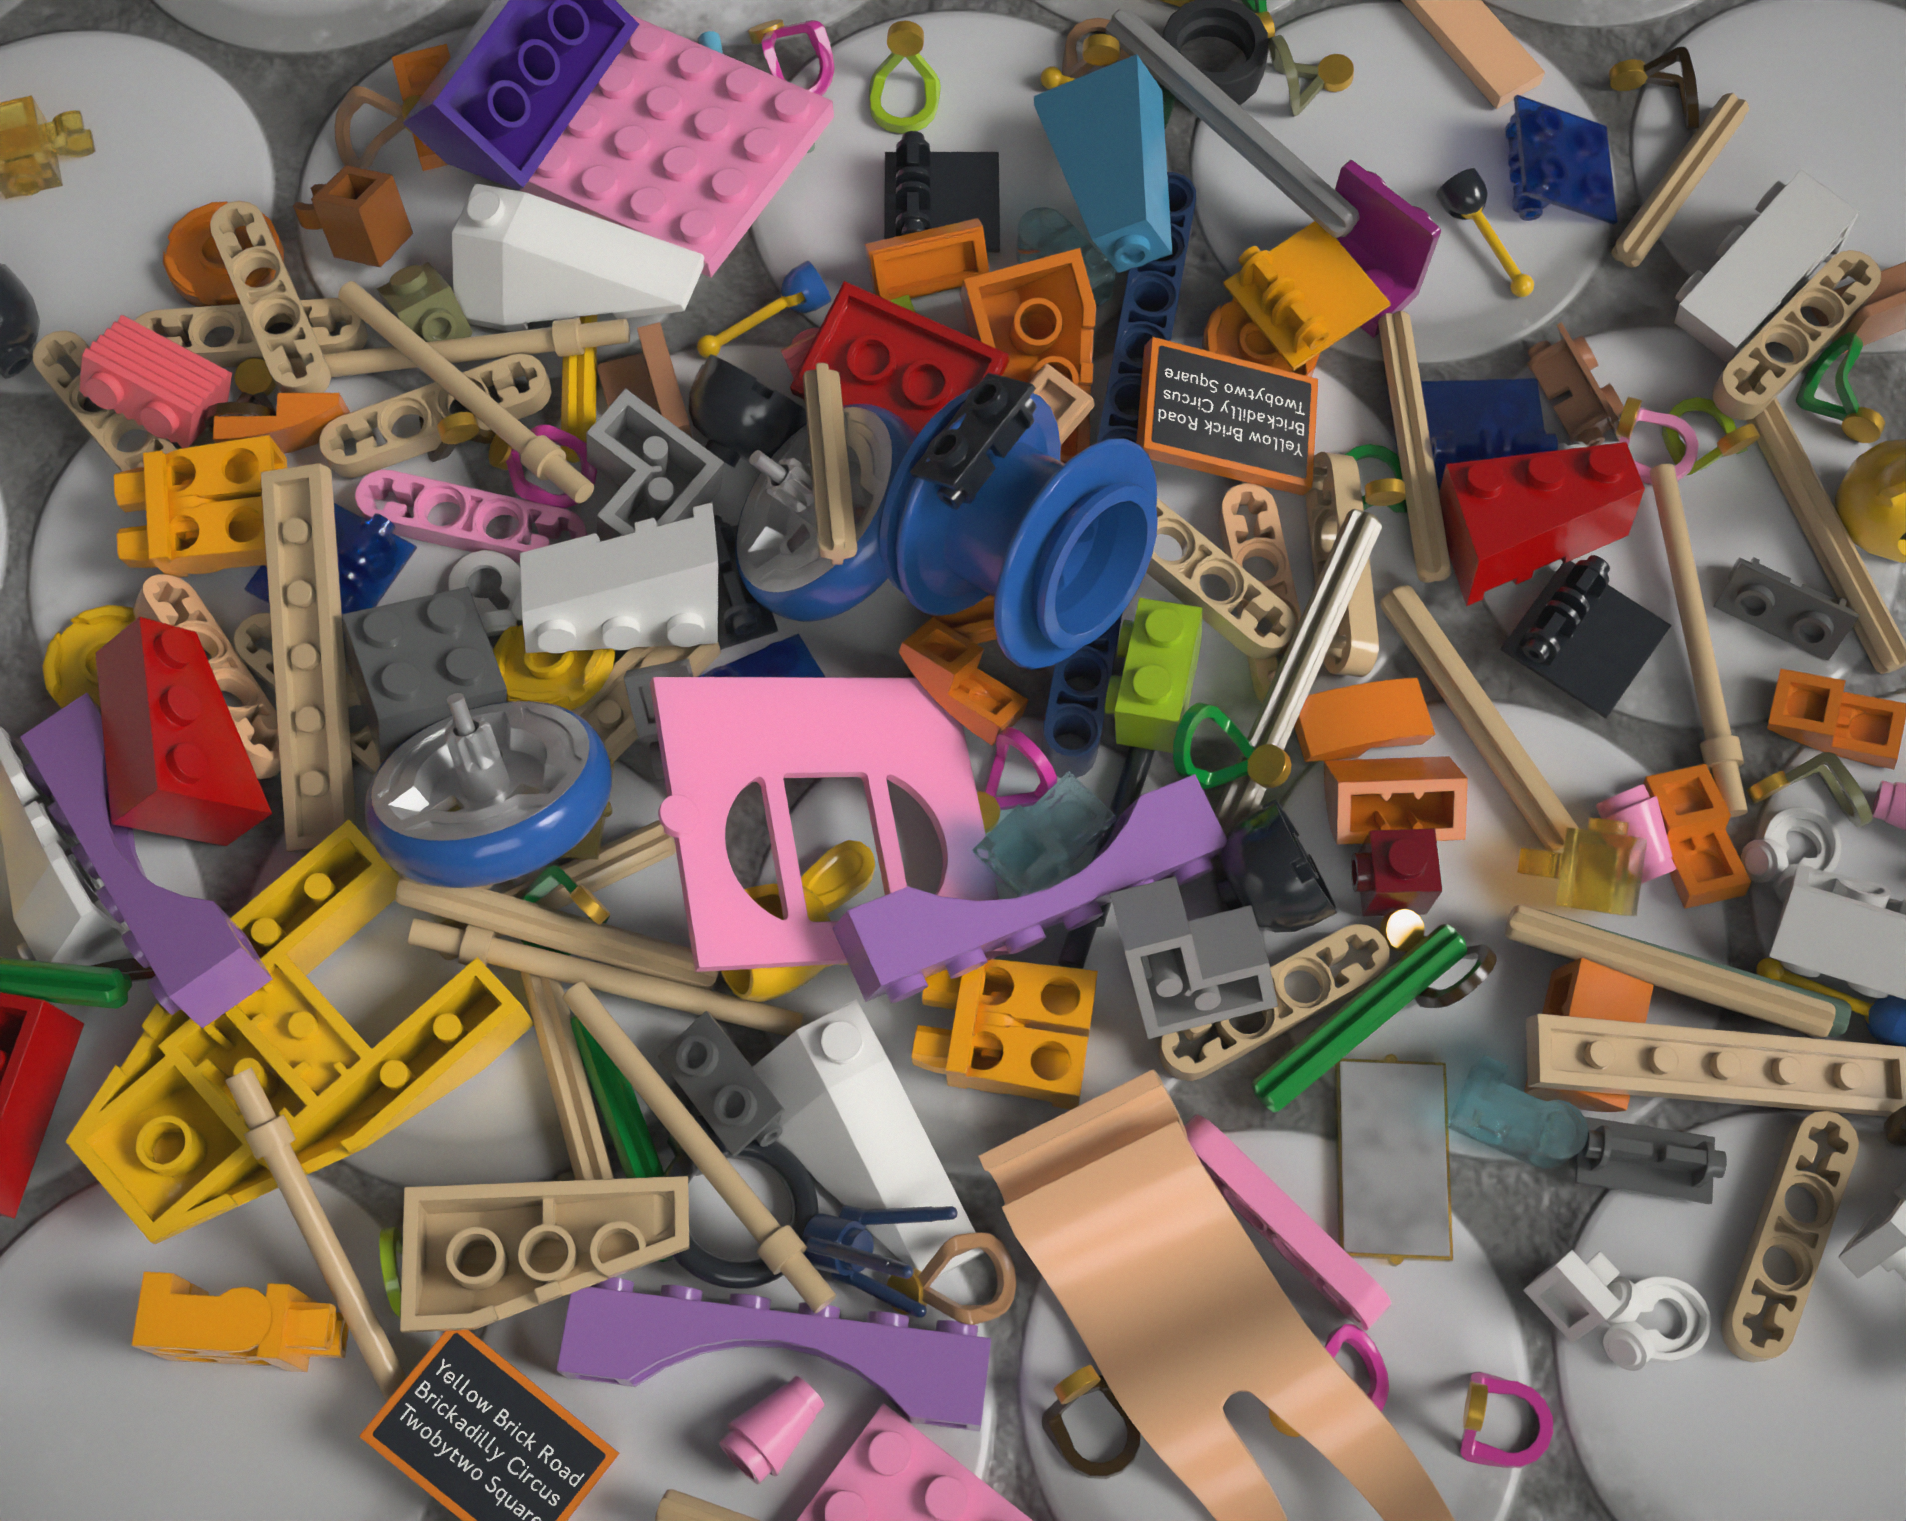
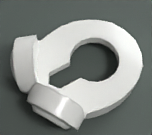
M491 550L476 551L461 558L453 567L449 575V591L467 587L469 577L479 569L489 568L497 571L502 577L500 590L510 601L508 609L498 610L488 598L472 597L487 637L501 635L508 627L516 626L517 620L523 621L520 567L510 557Z
M1791 807L1777 814L1765 826L1760 839L1749 842L1743 848L1741 862L1749 878L1754 882L1773 883L1778 899L1784 904L1796 866L1832 873L1841 858L1842 841L1834 823L1824 814L1811 808ZM1798 831L1807 835L1817 847V857H1803L1798 864H1788L1786 852L1790 846L1786 839L1787 832Z
M1619 1276L1606 1286L1622 1304L1605 1320L1611 1327L1604 1335L1603 1344L1609 1358L1621 1368L1636 1371L1643 1368L1648 1361L1662 1363L1678 1361L1695 1354L1707 1341L1711 1330V1313L1703 1297L1688 1283L1666 1276L1651 1277L1632 1283L1625 1277ZM1658 1300H1667L1674 1304L1682 1318L1681 1332L1676 1339H1668L1661 1335L1657 1329L1645 1330L1635 1322L1639 1313L1651 1312Z

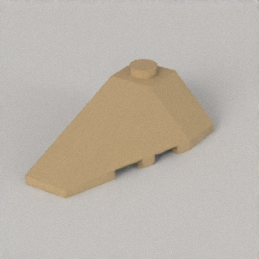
M688 1176L404 1187L400 1331L402 1333L475 1330L689 1249Z

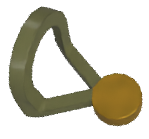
M1282 35L1268 38L1269 55L1275 70L1286 75L1289 89V105L1294 116L1299 115L1322 89L1339 92L1351 85L1354 78V66L1347 56L1342 54L1328 55L1320 61L1318 66L1294 63L1288 44ZM1298 77L1314 79L1300 95Z
M1830 752L1818 754L1786 774L1784 770L1779 771L1746 790L1752 801L1757 803L1789 785L1818 774L1841 811L1852 824L1861 828L1871 823L1873 819L1869 804L1858 783L1841 760Z

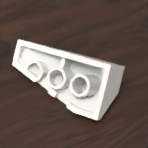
M476 183L452 231L453 293L468 323L507 332L528 330L529 322L580 319V316L612 313L617 319L685 311L705 265L703 261L705 258L701 253L526 192Z
M0 726V829L13 919L25 939L23 943L17 946L20 956L23 960L86 966L122 958L130 953L121 938V935L128 930L123 922L120 924L111 916L98 898L96 891L102 885L98 879L94 880L86 872L73 854L71 848L77 845L75 838L69 837L53 818L48 809V806L53 803L52 798L47 797L39 789L25 769V765L30 763L29 758L23 748Z
M857 999L797 1029L752 1067L785 1109L780 1114L781 1117L778 1123L783 1131L776 1141L791 1151L816 1179V1182L843 1206H852L865 1210L926 1206H953L957 1209L958 1215L953 1220L866 1225V1230L897 1260L909 1264L922 1272L940 1247L950 1238L959 1234L976 1233ZM972 1249L953 1257L937 1278L983 1254L984 1251Z

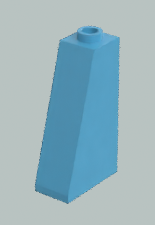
M1137 54L1033 96L1034 107L1090 237L1116 271L1120 273L1172 254L1162 89Z

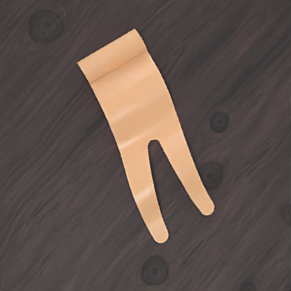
M1154 1069L978 1156L984 1170L992 1175L1000 1189L1005 1202L1002 1209L1015 1237L1063 1306L1120 1406L1159 1457L1195 1494L1216 1521H1288L1267 1478L1225 1416L1223 1406L1226 1400L1237 1392H1250L1283 1421L1311 1443L1351 1482L1384 1521H1455L1434 1483L1412 1450L1380 1409L1317 1339L1280 1287L1189 1143L1180 1115L1166 1087Z

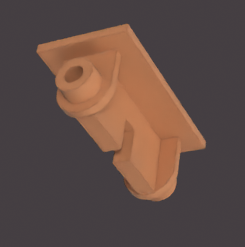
M1563 323L1557 324L1561 340L1553 345L1548 340L1532 346L1528 350V355L1531 359L1528 362V368L1536 377L1549 401L1568 390L1573 395L1553 406L1554 411L1569 435L1571 443L1579 441L1588 446L1601 445L1605 440L1603 433L1612 429L1616 438L1620 441L1621 436H1617L1616 431L1619 424L1618 419L1621 417L1624 406L1610 383L1600 388L1591 370L1599 365L1583 335L1572 340Z

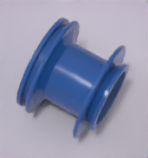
M970 389L948 402L930 419L903 457L890 485L883 508L880 527V556L891 584L905 594L909 602L923 613L935 616L956 614L974 606L988 595L994 596V626L998 644L1005 657L1018 667L1031 670L1046 668L1070 657L1080 648L1104 634L1120 617L1137 592L1148 569L1157 537L1158 518L1156 506L1158 493L1155 470L1145 450L1139 444L1125 438L1101 441L1087 447L1068 462H1061V443L1056 418L1051 407L1044 399L1032 393L1030 398L1037 406L1036 410L1032 413L1034 418L1032 426L1026 429L1005 458L995 456L991 449H988L985 454L996 469L977 492L976 498L971 504L962 503L959 509H952L937 496L941 485L913 477L910 471L927 451L930 442L942 432L967 400L968 394L972 390ZM966 413L955 421L948 430H957L966 417Z

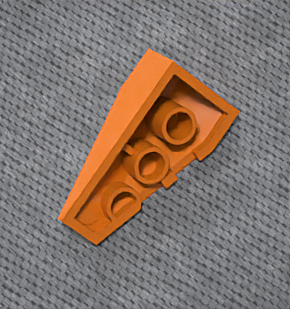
M1080 248L963 280L959 295L971 337L1009 354L1010 361L1002 376L1030 383L1047 363L1091 396L1096 304ZM1090 412L1062 443L1060 451L1061 462H1068L1072 457L1090 446Z

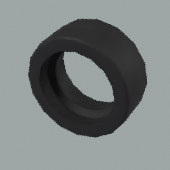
M1195 0L1184 4L1170 16L1163 30L1162 38L1180 54L1183 45L1200 37H1218L1232 42L1241 49L1246 57V62L1238 68L1227 72H1209L1200 68L1197 69L1238 105L1243 104L1256 93L1264 76L1269 52L1268 32L1261 19L1244 4L1232 0Z

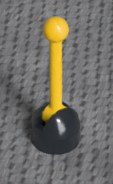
M1475 168L1461 171L1447 180L1438 189L1436 197L1445 211L1453 218L1460 220L1472 219L1512 280L1510 284L1512 293L1517 297L1528 296L1534 289L1533 279L1529 275L1520 272L1482 213L1488 196L1485 182Z

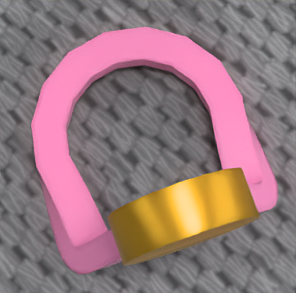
M1628 396L1616 431V435L1621 436L1619 443L1627 442L1629 446L1637 421L1650 422L1677 431L1683 438L1686 446L1685 456L1680 463L1674 466L1677 481L1690 473L1697 461L1699 443L1695 431L1685 420L1673 414L1658 413L1642 408V400ZM1634 461L1642 482L1652 484L1649 472L1651 468Z

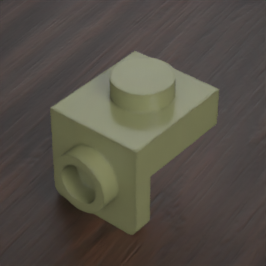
M429 262L421 266L411 265L402 268L391 276L387 284L377 288L385 307L425 342L472 336L471 327L450 285Z

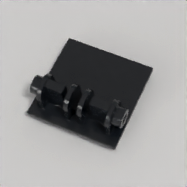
M905 132L902 135V140L896 144V152H885L884 239L978 218L983 225L986 252L1000 253L999 152H930V144L925 140L921 132Z
M1591 555L1587 560H1579L1576 564L1572 561L1561 564L1500 650L1606 719L1672 625L1608 585L1609 564L1603 558Z

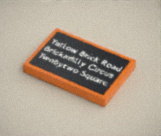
M1152 337L1144 346L1136 443L1145 450L1151 460L1303 496L1313 487L1318 379Z
M470 1330L445 1331L359 1435L361 1439L462 1521H567L620 1454Z

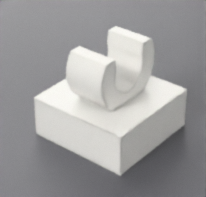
M1570 1250L1539 1274L1523 1290L1572 1344L1607 1320L1622 1304L1606 1287L1620 1272L1600 1251L1585 1264L1573 1250Z

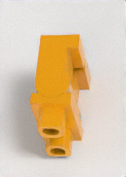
M270 435L182 448L167 454L162 450L143 453L144 467L114 474V495L118 506L125 513L146 510L147 525L120 528L117 533V553L119 559L129 568L158 567L164 574L181 578L188 577V574H207L227 568L259 565L267 567L261 472L287 468V457Z
M992 959L987 960L988 962L983 966L951 979L947 969L925 978L928 987L923 990V1005L956 1011L952 1030L917 1025L912 1049L913 1065L935 1073L946 1074L947 1085L964 1089L970 1087L989 1093L1011 1094L1052 1102L1053 1107L1069 1110L1079 1106L1098 971Z
M145 1271L143 1273L131 1346L153 1353L169 1361L260 1366L274 1365L291 1372H308L310 1357L345 1358L349 1327L342 1313L336 1312V1306L331 1303H318L290 1284L268 1283L266 1295L256 1289L238 1287L232 1288L220 1296H208V1291L174 1273Z

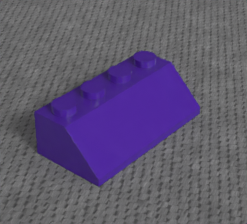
M494 0L402 123L448 165L512 189L520 190L524 188L637 29L639 23L616 0Z

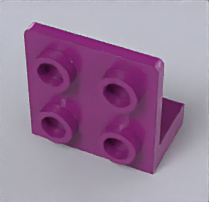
M1349 160L1340 169L1335 191L1358 210L1360 217L1348 235L1345 237L1340 236L1336 239L1391 303L1388 308L1360 326L1362 330L1375 338L1380 333L1378 321L1382 315L1402 311L1419 295L1440 237L1441 229L1433 222L1427 212L1417 206H1412L1388 188L1380 176L1374 172L1366 171L1353 160Z

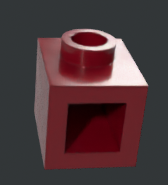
M1435 828L1369 831L1358 853L1352 854L1350 866L1354 892H1360L1363 917L1385 916L1389 912L1399 909L1411 910L1418 915H1424L1429 912L1442 893Z

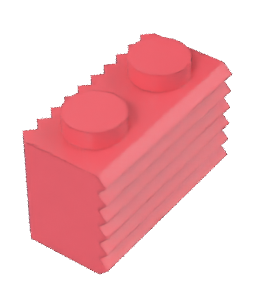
M121 315L118 322L114 321L111 328L106 329L104 335L100 334L97 341L92 342L90 348H85L82 354L79 390L84 397L88 396L97 406L107 410L114 409L116 414L123 413L127 420L134 419L138 426L143 425L152 435L163 439L168 438L171 443L178 442L181 448H188L207 428L204 422L205 410L211 405L228 402L232 372Z

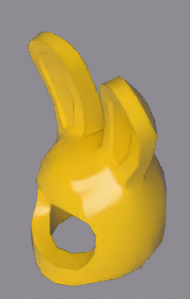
M1906 439L1884 441L1859 455L1850 465L1835 496L1836 511L1852 542L1870 554L1901 563L1906 562V540L1900 539L1906 533Z
M847 840L829 849L801 877L807 915L810 921H831L828 913L839 908L860 893L872 881L875 872V859L869 847L860 841ZM778 883L744 889L760 907L773 916L784 920ZM835 964L721 970V973L735 995L744 1000L762 1002L795 991L807 984L824 968Z

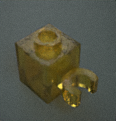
M32 95L0 102V191L5 199L21 195H34L42 190L63 186L58 156L84 157L96 152L93 134L90 129L85 130L80 111H66L55 116L52 122H47Z
M1589 817L1587 830L1567 827L1563 853L1521 847L1517 873L1559 879L1557 906L1623 916H1637L1647 839L1628 836V822Z

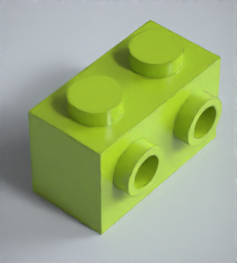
M1139 598L1134 621L1123 620L1117 655L1118 657L1126 658L1122 677L1111 676L1105 703V713L1115 715L1116 744L1173 753V742L1177 727L1189 707L1202 643V607Z

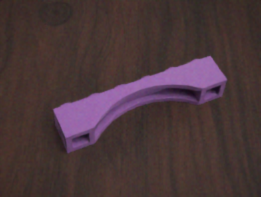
M85 693L20 736L33 761L25 765L26 771L47 797L53 795L56 799L55 802L48 806L51 815L69 837L77 836L80 843L71 848L73 854L94 880L101 878L104 886L96 891L98 898L118 923L121 924L124 921L127 923L130 930L121 935V938L134 958L144 968L152 967L156 976L147 981L148 986L160 1004L171 1015L182 1009L201 1028H204L273 980L245 933L214 901L186 897L152 883L147 879L137 856L133 828L111 824L101 708L88 693Z
M1194 774L1139 796L1119 815L1107 842L1092 862L1080 873L1049 889L1012 899L974 901L942 897L908 886L847 910L832 929L865 1002L887 994L890 1003H895L927 988L928 984L925 978L947 969L950 978H956L986 964L988 961L985 953L1006 946L1009 954H1015L1043 941L1046 938L1043 930L1063 922L1067 931L1094 921L1103 915L1100 906L1112 902L1110 893L1168 879L1173 876L1176 877L1178 885L1191 882L1214 869L1210 860L1222 851L1227 843V838Z
M616 1277L570 1293L557 1371L566 1378L636 1387L662 1370L702 1354L740 1347L782 1348L820 1357L855 1373L885 1395L911 1423L980 1432L991 1338L977 1336V1325H969L952 1320H938L936 1331L908 1328V1316L881 1311H869L867 1322L839 1319L840 1308L827 1305L815 1314L806 1302L799 1303L798 1313L770 1310L771 1299L738 1293L730 1294L729 1305L701 1301L702 1290L679 1285H662L660 1296L633 1292V1281Z

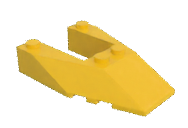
M349 819L230 918L245 933L273 980L204 1028H201L182 1009L171 1015L162 1005L160 1006L156 1003L141 1025L145 1031L122 1066H114L65 1141L145 1237L153 1244L160 1243L279 1188L264 1157L256 1160L244 1136L250 1129L225 1081L226 1079L252 1067L276 1117L284 1114L296 1138L290 1145L305 1175H308L365 1149L484 1070L534 1025L522 1004L485 964L476 957L371 1049L306 977V975L396 899V889L400 876L384 861L374 845Z

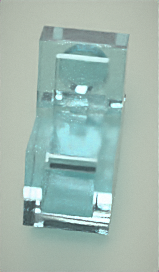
M1068 771L1028 811L1018 804L972 852L975 858L1015 898L1049 889L1060 883L1072 871L1071 865L1116 821V817L1107 806Z

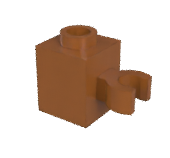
M345 165L327 184H314L310 188L313 194L311 198L312 204L296 202L293 205L298 221L303 228L309 230L323 229L333 257L381 268L414 234L392 174Z

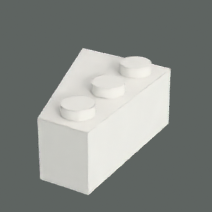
M1803 169L1787 185L1778 180L1757 204L1755 210L1760 215L1747 230L1740 225L1736 226L1716 250L1715 254L1720 257V260L1707 274L1697 270L1685 282L1675 297L1680 304L1674 323L1726 363L1732 360L1776 316V313L1792 295H1796L1810 281L1808 279L1809 276L1824 260L1828 262L1833 256L1841 252L1860 212Z
M712 502L693 507L694 517L658 526L655 518L635 522V533L600 542L597 533L520 553L521 606L526 653H564L567 651L596 649L628 650L636 647L656 646L691 647L697 644L717 643L718 555Z

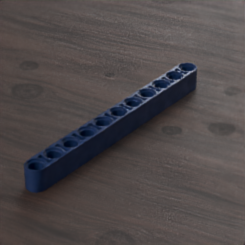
M1167 172L1170 211H1173L1170 212L1172 254L1160 258L1166 260L1165 262L1153 260L1142 266L1129 269L1097 443L1107 439L1125 438L1136 443L1139 415H1128L1120 411L1123 408H1133L1139 411L1143 363L1132 361L1130 358H1143L1144 346L1152 337L1171 341L1196 203V189L1193 183L1184 175L1175 172ZM1142 307H1151V308L1157 309L1158 311H1157V312H1148V311L1142 310L1141 308H1142ZM1122 614L1104 634L1080 648L1070 657L1055 664L1043 727L1041 751L1052 765L1056 776L1060 778L1076 779L1093 768L1096 761L1105 715L1106 695L1113 670ZM1073 677H1085L1090 679L1096 687L1089 691H1077L1072 689L1066 681ZM1073 733L1080 736L1086 745L1077 750H1068L1061 747L1055 739L1062 734Z

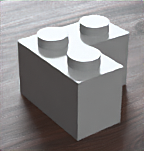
M626 388L586 433L587 462L621 487L597 514V535L600 538V542L635 533V522L655 518L658 526L692 518L694 517L693 507L710 503L721 490L724 462Z
M1176 877L1110 893L1148 1039L1278 1007L1269 961L1251 905L1188 921Z

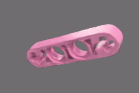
M394 470L371 472L360 481L356 488L355 499L364 520L370 527L378 531L469 552L481 550L496 551L520 563V553L551 545L549 538L558 539L562 531H569L571 539L588 535L583 520L576 513L567 509ZM389 492H394L399 503L387 502L383 510H378L374 500H385ZM452 502L460 507L459 516L451 524L436 526L428 521L429 512L439 503ZM407 506L414 508V510H413L414 517H413V518L411 517V515H410V513H409V511H408V509H407ZM510 515L519 521L517 530L508 538L494 539L486 534L487 525L497 516ZM532 523L536 524L539 535L532 533Z
M1195 1114L1184 1125L1187 1139L1225 1200L1343 1316L1357 1327L1369 1330L1391 1306V1301L1382 1287L1220 1129L1205 1117Z

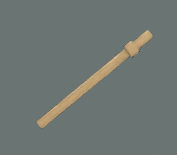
M349 281L340 288L338 293L340 301L521 455V463L540 480H551L576 503H583L592 495L594 490L593 483L565 460V452L545 435L536 436L356 282Z
M579 318L553 321L550 328L431 341L427 343L451 364L503 358L520 353L529 355L556 351L558 357L584 354L585 348L629 343L630 329L627 319L581 324ZM394 346L323 354L329 366L331 378L418 368ZM301 357L289 358L296 379L306 376V367Z
M1660 464L1651 468L1649 472L1706 740L1700 744L1702 758L1709 771L1713 773L1714 781L1731 817H1737L1748 812L1738 768L1744 764L1739 737L1731 735L1675 467L1673 464Z
M414 918L408 936V944L459 956L458 963L468 965L478 957L486 967L488 964L574 985L584 982L590 989L696 1015H702L705 1011H708L714 1019L789 1037L801 1027L804 1013L744 1000L707 989L495 938V931L470 924L466 930Z
M579 982L569 988L562 999L759 1243L760 1247L757 1250V1254L773 1274L776 1275L782 1272L815 1314L829 1305L837 1295L803 1254L807 1246L791 1226L781 1227L584 982Z
M251 1067L225 1080L250 1129L244 1136L256 1160L264 1157L387 1402L407 1376L290 1145L296 1138L284 1114L276 1117Z

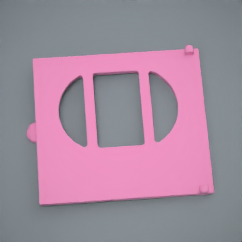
M653 677L650 681L667 798L659 807L658 817L664 828V833L674 837L695 972L848 963L832 929L838 921L812 922L808 918L783 778L859 777L862 779L885 895L907 887L887 780L909 793L920 804L936 830L942 852V874L935 895L974 901L999 899L963 725L927 692L917 678ZM752 782H757L761 786L784 920L768 913L746 893L731 868L726 851L725 827L729 810L737 795ZM1002 946L985 953L987 960H992L999 955L1009 954L1006 946Z

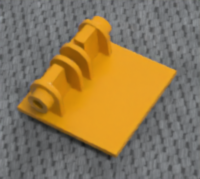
M1315 221L1270 251H1260L1257 246L1248 248L1238 259L1242 269L1223 282L1224 287L1293 371L1391 305L1390 301L1341 243Z

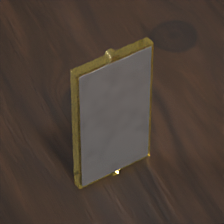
M1388 1054L1383 1060L1342 1058L1335 1064L1338 1245L1351 1258L1386 1259L1393 1267L1399 1266L1403 1260L1453 1261L1446 1063L1398 1061L1394 1054Z

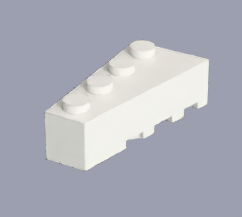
M1797 865L1773 934L1769 957L1780 960L1783 967L1799 975L1818 977L1822 973L1848 981V985L1853 990L1866 996L1886 998L1890 994L1906 999V895L1903 901L1891 899V891L1883 884Z

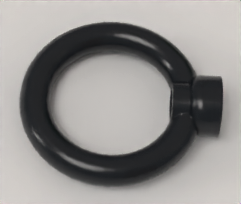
M702 1115L694 1118L726 1158L752 1160L764 1165L777 1175L790 1197L792 1206L790 1226L802 1240L808 1222L815 1215L819 1214L815 1186L801 1161L777 1141L762 1147L756 1139L752 1140L737 1156H733ZM670 1135L667 1144L675 1158L668 1165L662 1177L688 1176L689 1185L694 1176L703 1174L674 1137ZM690 1232L689 1249L671 1255L681 1267L696 1278L724 1288L748 1289L759 1287L784 1276L782 1272L774 1275L761 1257L750 1260H729L716 1256L698 1244Z

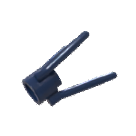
M844 1206L839 1217L820 1213L808 1222L802 1236V1241L807 1246L803 1254L815 1269L830 1272L833 1282L853 1286L897 1309L922 1318L927 1313V1309L923 1304L861 1273L865 1268L905 1279L912 1277L914 1273L913 1267L909 1264L873 1253L874 1241L872 1234L864 1229L866 1225L953 1220L957 1217L958 1212L953 1206L869 1210Z

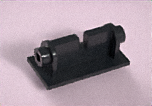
M987 373L983 380L970 391L967 400L942 432L930 442L927 451L912 468L910 474L913 477L941 485L937 496L952 509H959L962 503L971 504L976 498L977 492L996 469L985 454L990 448L995 456L1005 458L1026 429H1029L1034 423L1032 413L1036 410L1037 406L1030 398L1036 389L1034 385ZM966 413V417L957 430H948L955 421Z
M714 515L718 555L717 642H719L720 650L779 631L773 613L759 604L750 595L741 581L735 558V538L738 525L731 527L729 523L723 522L721 516Z

